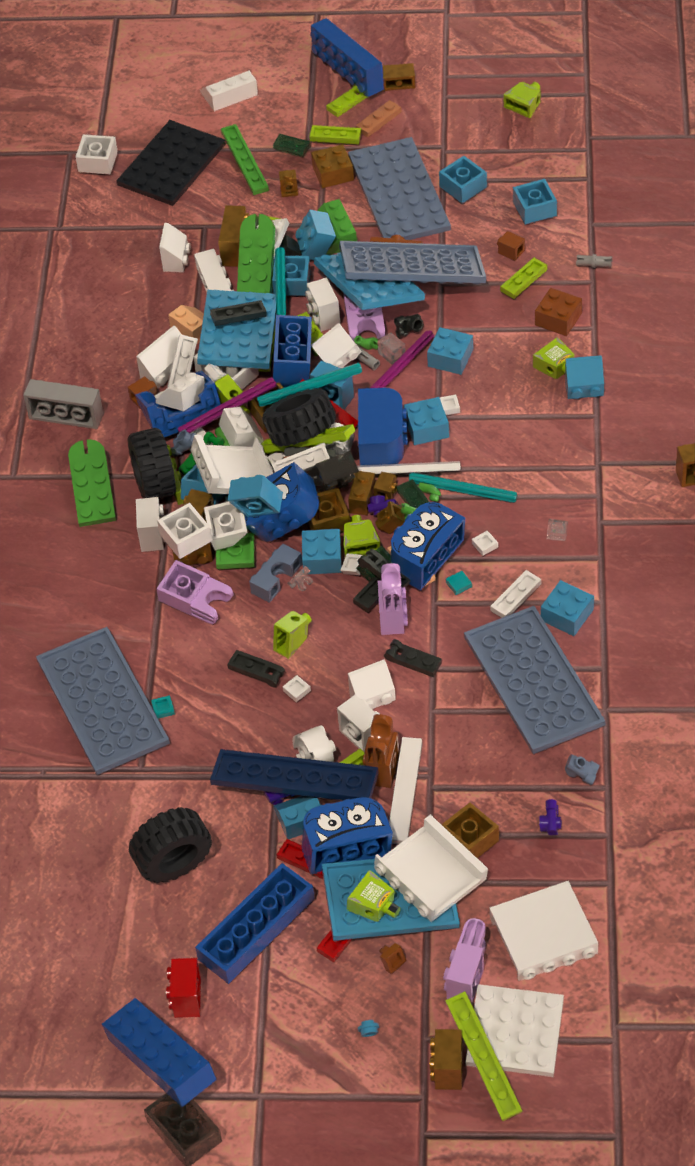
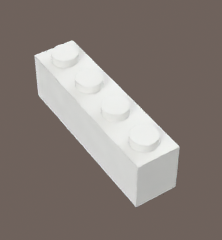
M214 249L194 254L196 268L206 293L207 290L234 291V289H230V279L225 277L227 276L225 267H221L220 255H216Z

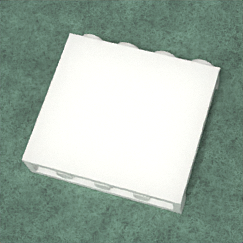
M194 435L191 452L208 493L229 494L231 480L239 479L240 477H255L256 475L267 477L273 474L272 466H270L268 457L265 455L263 446L257 437H255L252 447L205 445L202 435Z
M432 815L424 819V826L382 858L377 854L374 863L376 872L380 876H384L389 881L391 887L403 894L404 899L408 903H412L420 915L426 917L430 922L434 921L483 883L487 878L488 868Z
M569 881L490 907V920L492 925H496L516 968L518 981L532 979L540 973H549L560 966H569L575 961L583 958L589 959L598 954V941Z

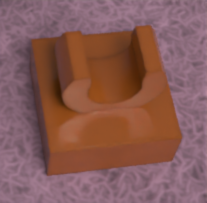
M396 943L390 948L384 945L379 950L382 953L380 958L385 970L390 974L406 962L401 946Z

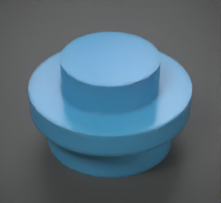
M374 1020L363 1021L361 1026L358 1027V1032H361V1037L377 1035L379 1023H374Z

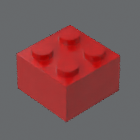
M197 958L171 959V967H167L169 986L166 987L169 1010H173L174 1018L200 1017L201 975Z

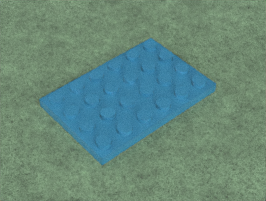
M340 252L335 255H322L321 257L314 258V265L361 310L425 300V293L412 281L393 280L387 282L385 280L368 281L366 279L353 281L346 279Z
M207 290L197 364L269 369L276 315V294ZM262 300L267 311L266 317L219 326L214 325L210 316V309Z
M375 859L322 864L333 941L459 928L460 923L456 904L430 922L426 917H422L417 908L412 903H408L404 899L403 894L395 889L393 903L401 907L395 918L385 913L378 922L352 913L346 910L347 898L369 870L391 887L389 881L376 872L374 868Z

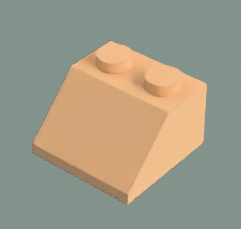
M181 305L168 314L170 328L175 326L182 335L197 338V344L200 343L204 313L197 308Z

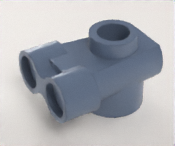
M182 430L173 440L172 455L176 457L188 449L191 451L194 435L197 434H190L188 431Z
M571 754L565 765V771L570 777L580 776L583 778L582 781L592 785L600 765L592 760L589 762L583 757Z

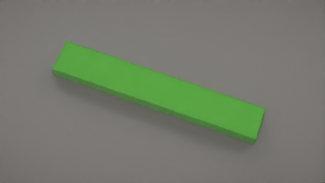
M234 124L221 128V134L253 196L269 191V186L237 125Z

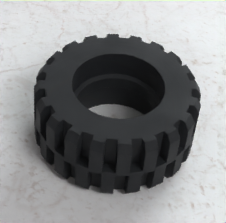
M313 388L296 392L272 404L263 413L262 421L272 443L282 447L283 445L289 446L307 441L325 432L326 429H329L334 424L336 413L327 392L321 388Z
M151 428L131 433L127 439L129 455L142 498L158 497V499L173 496L176 493V481L169 450L161 430Z
M183 807L172 808L164 813H158L154 818L151 817L145 824L139 827V830L130 839L129 854L144 879L154 883H159L160 881L165 883L171 879H178L181 875L188 874L191 869L194 870L200 862H203L205 856L210 852L212 837L196 811Z

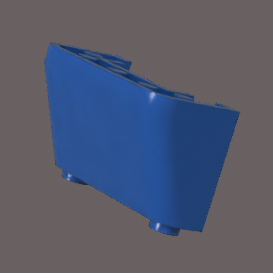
M202 370L196 372L197 375L204 376L205 380L204 390L198 395L200 401L185 411L156 404L155 396L149 391L135 394L137 403L151 428H158L163 436L167 437L178 433L180 426L221 405L215 383Z

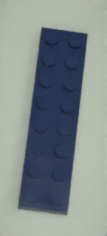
M220 749L210 783L217 786L346 800L360 797L371 798L379 772L378 767Z

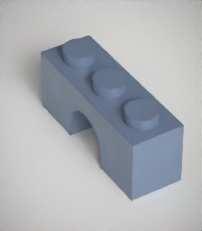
M282 543L278 549L274 550L269 560L262 564L261 569L251 577L249 581L251 594L270 603L281 590L280 580L276 575L286 574L292 577L303 565L301 552Z

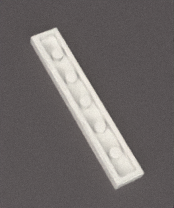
M460 461L349 466V474L355 475L356 471L380 474L381 471L386 473L460 470Z
M402 737L389 821L393 832L392 844H400L409 837L422 749V739Z

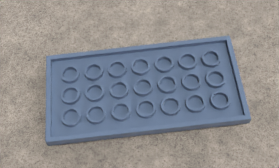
M412 137L348 152L353 169L382 238L401 235L405 240H412L451 230V224Z
M340 241L339 244L345 277L353 281L366 279L368 281L385 280L387 282L401 280L403 282L419 281L422 283H427L428 281L438 283L454 282L456 284H462L463 282L472 284L486 283V273L477 245Z
M535 606L464 632L465 640L532 754L605 726V719Z
M108 627L36 656L42 672L96 775L170 744L168 736Z

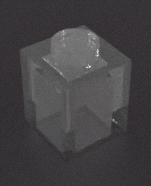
M391 332L377 341L378 354L392 365L405 353V343Z

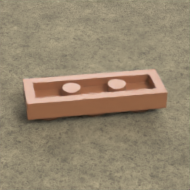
M389 100L358 123L356 128H361V134L370 137L402 112L401 106Z

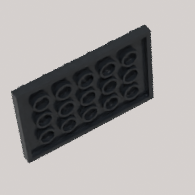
M169 120L116 180L117 186L174 206L226 145L225 139Z

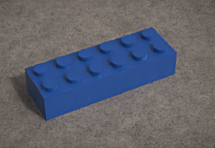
M325 18L310 25L311 49L315 55L319 56L333 70H336L351 85L355 84L358 90L367 97L384 90L381 61L329 19Z
M281 863L195 947L197 959L229 984L315 899L313 885Z
M136 998L101 1024L109 1041L181 1107L217 1080L210 1063Z

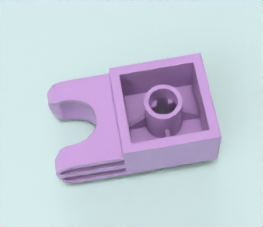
M343 292L347 326L351 339L354 341L355 337L363 331H373L377 339L386 338L382 307L361 310Z
M175 560L157 587L158 601L209 624L216 623L218 615L216 610L208 604L213 600L228 602L234 595L230 586L178 560Z
M395 563L384 564L381 567L382 581H378L381 635L404 634V626H408L406 589L401 587L400 566Z
M472 918L466 921L456 950L452 949L449 960L451 965L450 968L446 967L443 980H445L444 991L447 992V999L465 991L471 1004H473L477 987L484 971V953L486 950V942L484 940L485 923L480 919Z

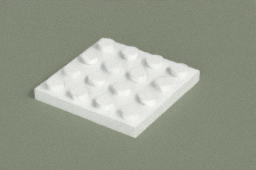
M478 984L474 1011L503 1071L554 1077L564 995ZM468 1050L466 1066L476 1067Z

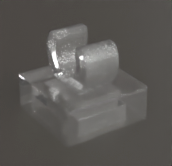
M549 519L546 539L566 541L568 521Z
M304 566L287 584L292 589L298 584V588L301 591H305L307 587L303 582H307L308 585L313 583V579L306 576L310 572L309 568Z

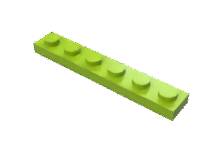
M351 424L326 429L325 432L318 434L316 437L295 445L276 446L272 443L271 439H265L261 445L263 446L264 453L272 454L280 450L284 452L285 448L290 446L305 447L310 445V447H315L321 443L328 445L335 441L345 442L350 439V436L356 430L354 425Z
M464 991L445 1000L458 1029H462V1038L502 1122L522 1113L518 1100L466 992Z

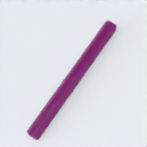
M427 330L370 388H385L430 343L435 336L433 332Z
M271 377L180 426L178 431L180 433L182 430H186L192 433L221 417L224 408L240 407L275 388L277 384Z

